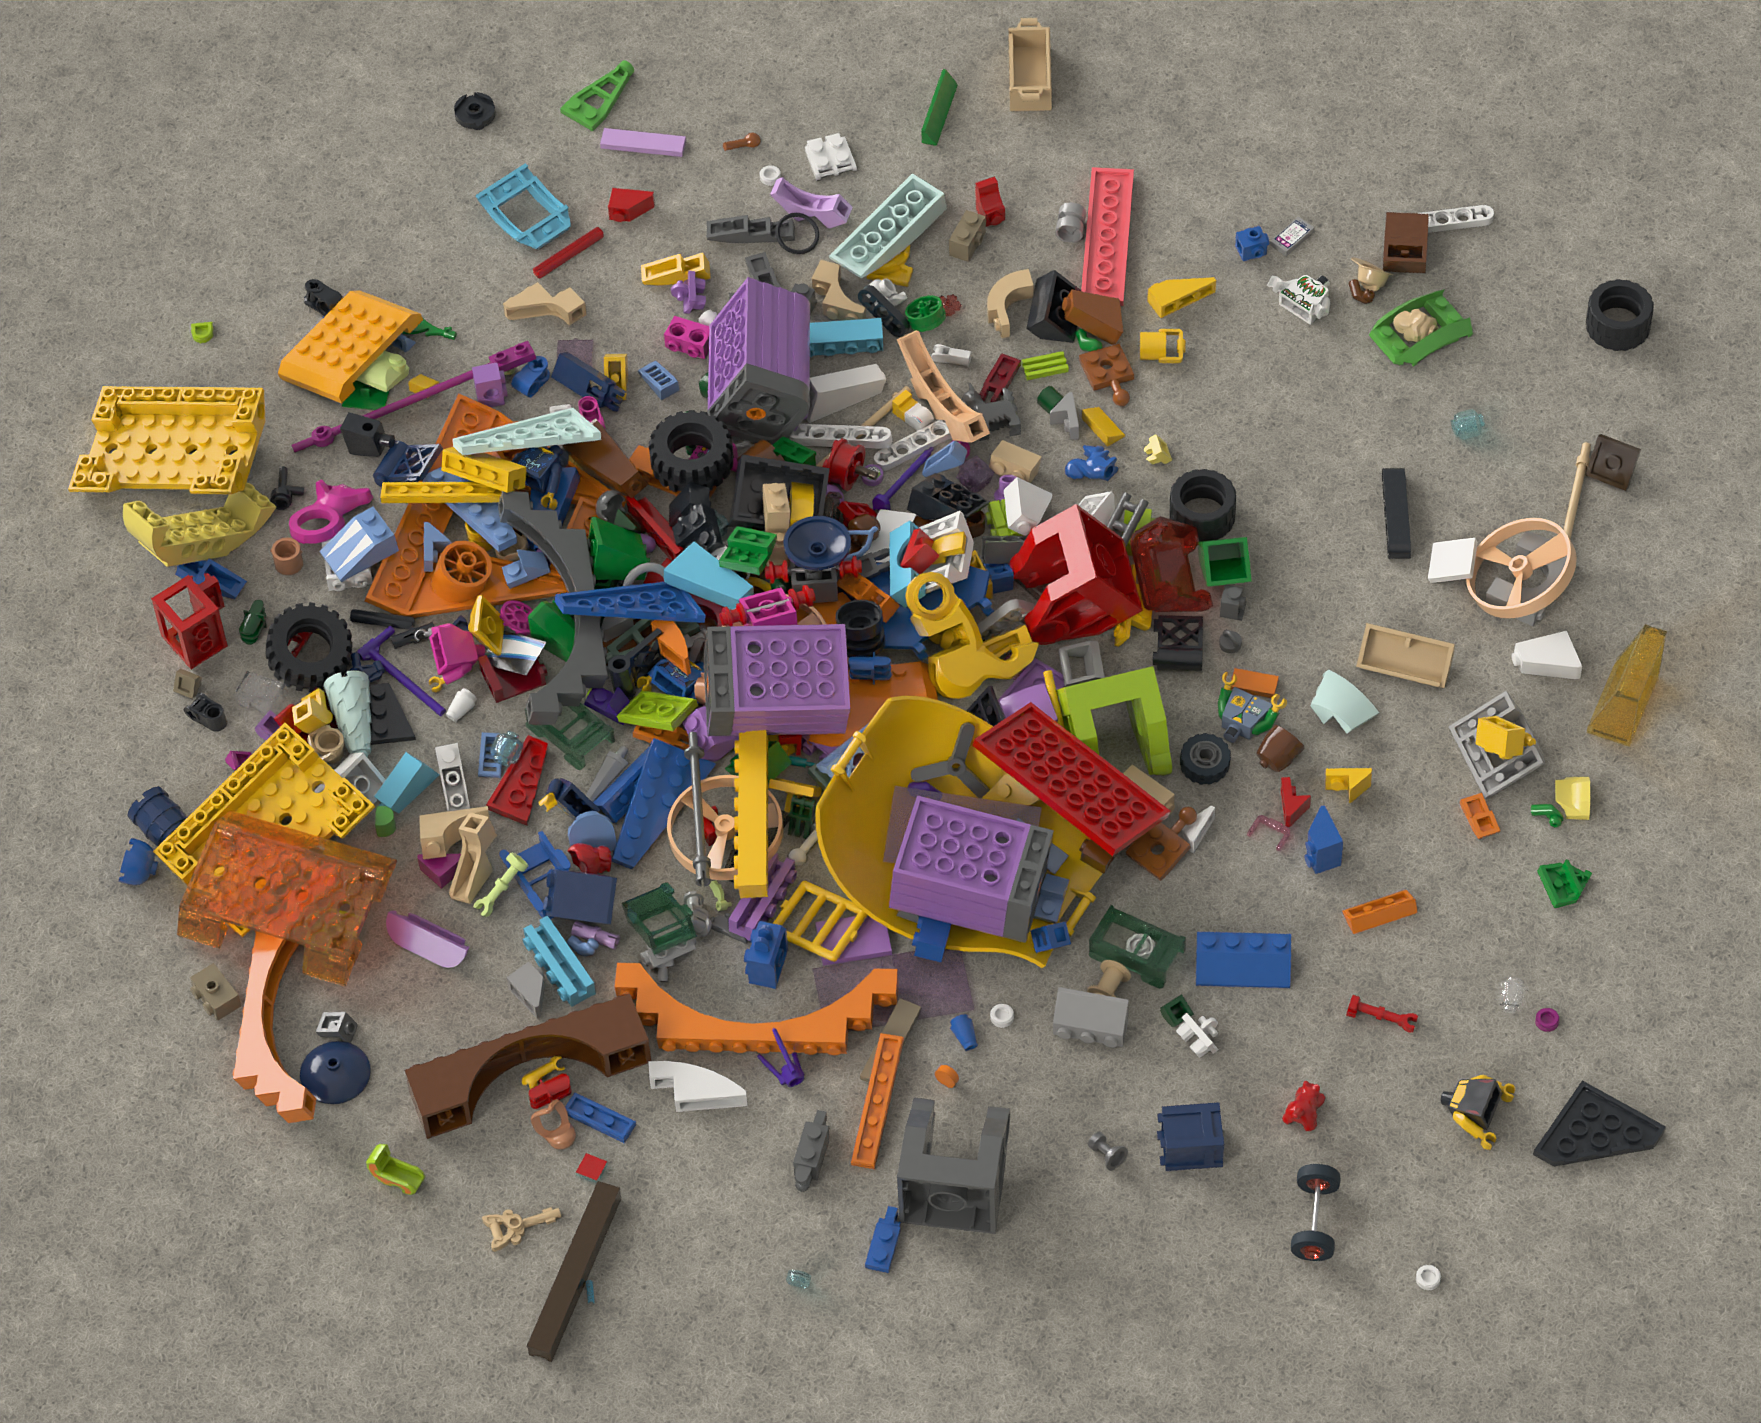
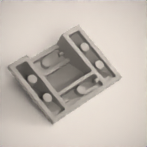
M1507 691L1449 726L1485 799L1492 797L1545 764L1544 752L1537 739L1535 745L1523 746V755L1513 756L1512 759L1499 758L1498 754L1486 752L1484 748L1476 745L1478 718L1498 716L1525 728V732L1536 739L1525 716Z

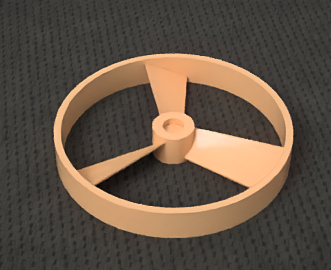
M1526 518L1513 521L1492 532L1478 545L1473 578L1466 579L1468 590L1479 607L1495 617L1518 618L1533 614L1556 600L1569 585L1576 568V551L1565 531L1552 521L1542 518ZM1547 530L1558 534L1527 556L1518 555L1512 559L1496 548L1498 544L1507 538L1525 531ZM1567 556L1565 566L1556 581L1539 596L1521 604L1522 581L1528 579L1533 574V570ZM1484 559L1509 566V569L1516 578L1506 606L1490 605L1480 600L1476 595V575Z
M719 775L701 780V792L719 787H735L734 779L739 778V776ZM691 785L680 794L672 805L667 821V832L670 847L676 859L687 870L696 874L693 868V861L680 852L672 838L673 824L679 811L684 805L693 809ZM768 790V802L770 803L768 804V828L778 827L777 834L768 848L769 861L777 853L781 845L783 819L776 798ZM702 798L703 816L714 822L717 839L707 856L711 859V867L709 868L710 879L733 880L734 875H738V870H735L734 867L721 869L726 840L732 839L738 833V831H735L734 817L728 814L718 816Z

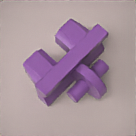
M689 270L687 280L684 282L677 281V284L671 287L672 296L676 297L678 301L683 300L685 314H690L692 309L703 310L706 304V296L697 295L696 293L703 294L705 280L695 278V271Z

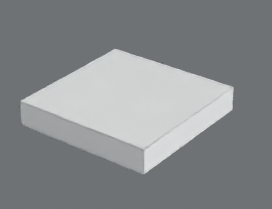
M1476 538L1433 543L1428 575L1430 583L1473 578L1478 544Z

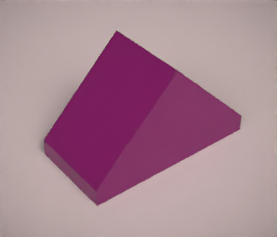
M418 854L417 859L420 870L442 889L453 880L461 854H447L445 857L423 859V854Z

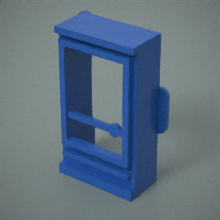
M543 831L538 832L540 843L517 854L529 866L524 872L518 871L514 878L541 918L547 916L545 915L546 910H544L543 902L534 892L531 885L545 879L551 873V869L546 874L530 882L526 880L523 874L549 860L555 869L569 871L571 863L563 851L560 849L555 850ZM501 850L499 856L509 869L511 864L506 860L509 852Z

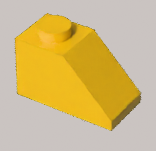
M606 354L604 356V375L615 381L616 385L626 392L624 397H621L623 400H626L628 380L627 354Z

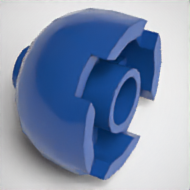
M131 838L129 844L133 846L130 848V851L126 850L120 870L121 873H124V876L119 878V882L128 885H140L146 882L151 874H156L159 862L155 861V853L150 845L141 840Z

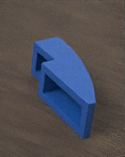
M210 558L207 561L202 560L180 564L175 574L182 579L187 575L193 576V581L196 584L205 581V573H208L211 577L214 575L219 581L222 596L236 599L247 583L246 580Z

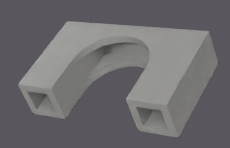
M1525 531L1516 546L1515 557L1518 555L1527 556L1548 542L1549 539L1531 531ZM1567 556L1539 568L1547 579L1537 587L1522 588L1521 604L1539 596L1556 581L1565 566ZM1496 577L1486 592L1485 603L1494 606H1506L1514 584ZM1546 608L1515 619L1534 626L1537 620H1542Z

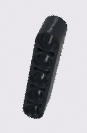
M1382 468L1388 559H1411L1405 468Z

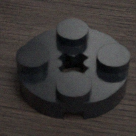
M474 92V95L468 97L467 94L463 95L454 105L456 122L468 129L482 130L494 120L496 115L492 98L480 92ZM476 109H479L478 112H475V113L471 112V110H474V111H475Z

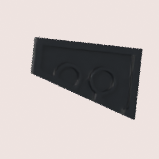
M390 683L369 685L371 697L369 705L372 721L370 723L371 745L416 740L415 734Z

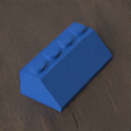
M1197 932L1196 986L1290 988L1291 934Z

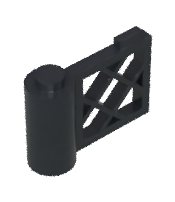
M1158 615V619H1154L1153 632H1158L1157 652H1153V665H1157V670L1202 671L1203 616ZM1163 622L1173 623L1175 627L1168 630L1163 626ZM1189 623H1199L1198 627L1192 631L1186 627ZM1182 630L1187 635L1180 639L1174 634ZM1168 638L1175 642L1172 645H1162V642ZM1192 638L1198 643V646L1187 645L1185 642Z
M658 628L625 656L617 655L609 660L608 667L614 693L617 687H619L628 699L632 698L636 693L635 686L637 685L638 678L647 677V673L661 659H666L660 654L657 637L662 635V631Z

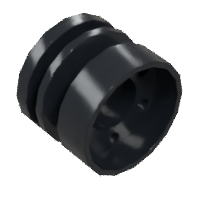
M854 600L845 603L837 610L836 624H845L847 657H873V652H875L876 656L884 649L886 640L883 628V613L879 605L868 600Z

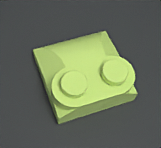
M384 351L356 380L387 392L407 377L409 367L401 355Z

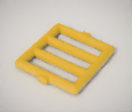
M802 881L789 900L785 899L781 905V912L772 924L783 925L806 891L816 895L817 898L792 933L787 931V941L835 962L849 942L855 941L858 936L857 931L868 915L852 901L808 881ZM826 900L837 905L812 942L801 937ZM846 909L857 914L833 951L821 946Z

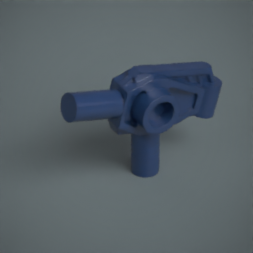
M357 652L351 654L352 668L348 671L366 673L369 683L382 678L385 669L380 660L375 661L371 665L361 666L360 654Z

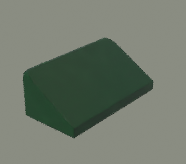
M618 509L614 522L615 525L637 534L646 533L628 513Z

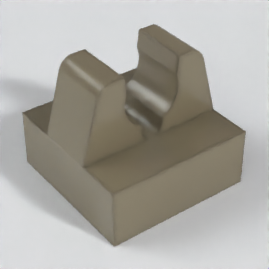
M179 669L176 671L173 691L193 699L196 697L201 686L202 677Z

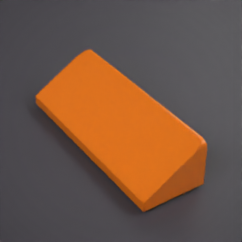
M1407 890L1342 911L1353 934L1418 912L1416 900Z

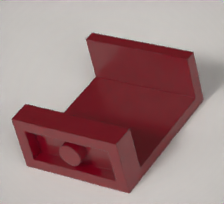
M487 655L478 658L480 671L496 703L546 685L545 676H548V672L544 663H539V655L527 675L491 666Z

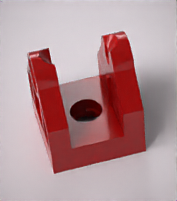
M1077 504L1032 528L1020 551L1010 560V567L1014 574L1013 578L1019 579L1026 588H1035L1051 583L1046 586L1034 609L1027 613L1024 618L1032 642H1037L1039 645L1100 635L1143 611L1123 538Z

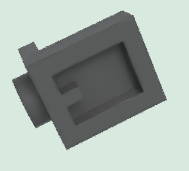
M323 1012L316 1033L320 1037H340L344 1042L351 1043L358 1024L346 1012Z

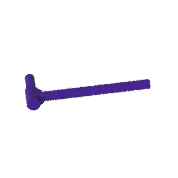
M391 626L376 638L370 639L356 651L360 654L362 661L380 660L384 669L439 716L446 712L444 707L379 654L380 645L395 634V630Z

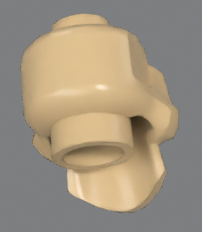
M1414 309L1411 313L1403 311L1394 318L1393 322L1397 332L1404 334V338L1408 342H1419L1427 335L1439 329L1436 318L1427 316L1419 309Z

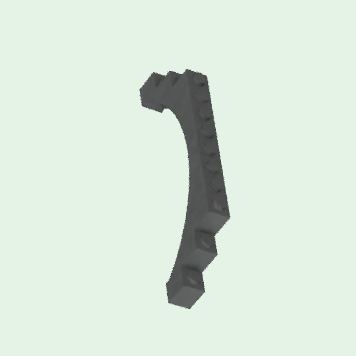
M502 491L498 502L500 522L507 523L520 531L548 557L561 576L568 593L594 590L596 577L591 571L593 558L589 556L590 539L586 538L585 529H561L562 523L561 520H558L557 511L533 510V502L529 501L528 492L506 493ZM574 615L575 637L572 652L561 671L537 693H530L526 704L528 724L555 725L558 716L562 714V706H579L582 698H585L586 688H603L606 679H609L610 672L609 667L605 663L607 650L606 647H603L602 643L604 640V630L600 629L601 616Z

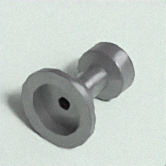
M1096 1132L1089 1139L1088 1147L1094 1152L1098 1150L1105 1154L1106 1168L1109 1171H1113L1125 1161L1128 1149L1125 1146H1114L1111 1148L1106 1143V1136L1101 1132Z

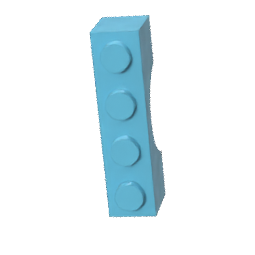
M910 520L890 532L889 543L890 596L904 608L907 607L905 597L907 586L913 578L919 575L912 568H902L900 566L913 530L919 529ZM925 584L919 590L918 599L926 595Z

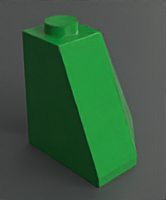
M555 600L552 603L542 601L528 616L531 638L545 641L546 644L543 647L545 650L567 662L574 645L575 622L569 614L561 612Z

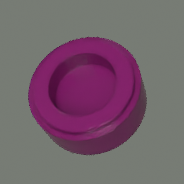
M1543 1008L1537 1012L1535 1024L1540 1030L1551 1032L1559 1025V1015L1551 1008Z

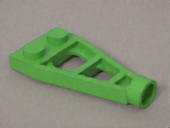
M623 60L614 70L574 94L560 108L561 113L589 130L594 131L607 118L626 86L629 77L635 72L634 67L628 61ZM609 82L616 85L611 94L602 90L601 87ZM593 95H597L603 98L604 102L599 109H596L587 104L585 100Z

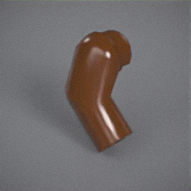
M1357 279L1349 281L1348 285L1353 299L1364 304H1369L1375 298L1373 290H1361Z

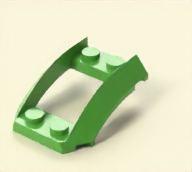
M1445 289L1413 298L1394 308L1376 322L1369 336L1393 364L1403 365L1404 362L1415 366L1434 351L1457 342L1461 337L1472 336L1470 317L1463 319L1443 296ZM1424 307L1433 318H1436V321L1442 328L1427 335L1409 348L1389 325L1394 322V318L1403 311L1411 312L1414 309Z

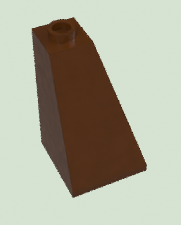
M596 418L590 423L601 432V440L562 445L584 472L630 498H633L649 485L618 443Z

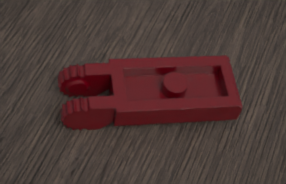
M1003 353L1000 354L983 383V388L979 394L983 401L986 400L989 391L994 393L990 402L1000 401L1001 396H1003L1002 388L1005 387L1007 389L1021 366V360Z

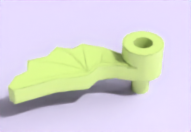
M717 880L711 881L709 886L714 896L718 899L716 909L718 911L727 910L728 907L732 906V903L724 900V891L721 884H718Z

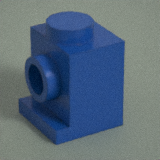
M1066 921L1030 930L1036 953L1071 944Z

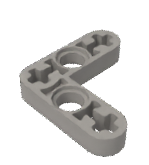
M1020 599L1007 601L977 625L982 640L985 639L986 641L997 636L1015 621L1025 624V616L1034 609L1036 604Z

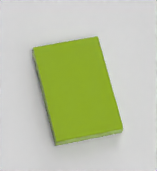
M642 690L617 715V718L621 723L674 731L697 708L698 704L696 699Z

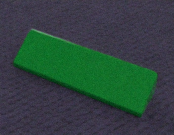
M943 69L921 129L923 144L937 146L958 86L946 69Z

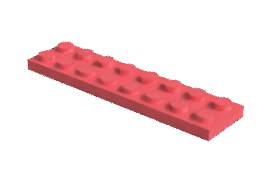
M1092 167L1081 291L1119 298L1120 306H1123L1134 169Z

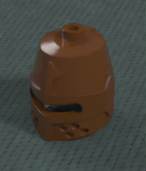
M1275 725L1264 737L1256 754L1261 760L1259 764L1266 769L1268 767L1275 772H1280L1293 762L1294 757L1296 758L1305 747L1290 732Z

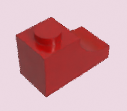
M995 176L976 182V210L978 214L986 216V227L998 225L1005 221V206L1003 205L998 181Z

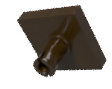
M1599 434L1585 476L1627 491L1641 449Z

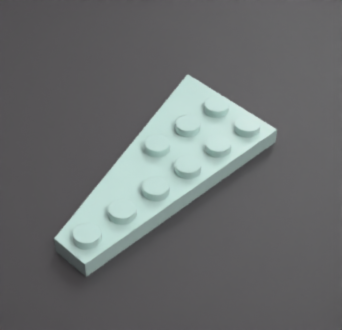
M569 408L453 438V447L462 455L596 441L601 440V432L574 408Z

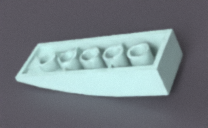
M911 174L829 255V258L862 279L902 252L947 209L944 193L916 175Z

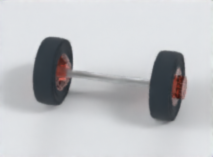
M1308 1164L1302 1166L1297 1173L1298 1187L1305 1192L1315 1194L1312 1231L1298 1232L1291 1239L1292 1254L1303 1260L1325 1261L1330 1259L1335 1251L1334 1239L1326 1233L1317 1231L1320 1194L1334 1193L1340 1187V1173L1331 1166Z

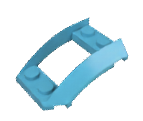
M526 163L475 196L506 233L516 241L537 250L568 231L571 226L568 213L569 207L563 205L546 189L541 181L531 173ZM527 189L532 197L551 215L525 232H522L502 213L499 207Z

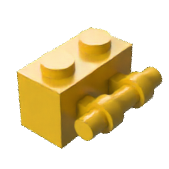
M1498 716L1478 718L1476 745L1484 748L1486 752L1498 754L1499 758L1512 759L1513 756L1523 755V746L1536 744V739L1532 738L1529 733H1526L1525 728Z

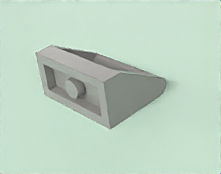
M1086 641L1059 648L1065 687L1105 678L1098 641ZM1069 656L1084 657L1087 676L1072 679Z

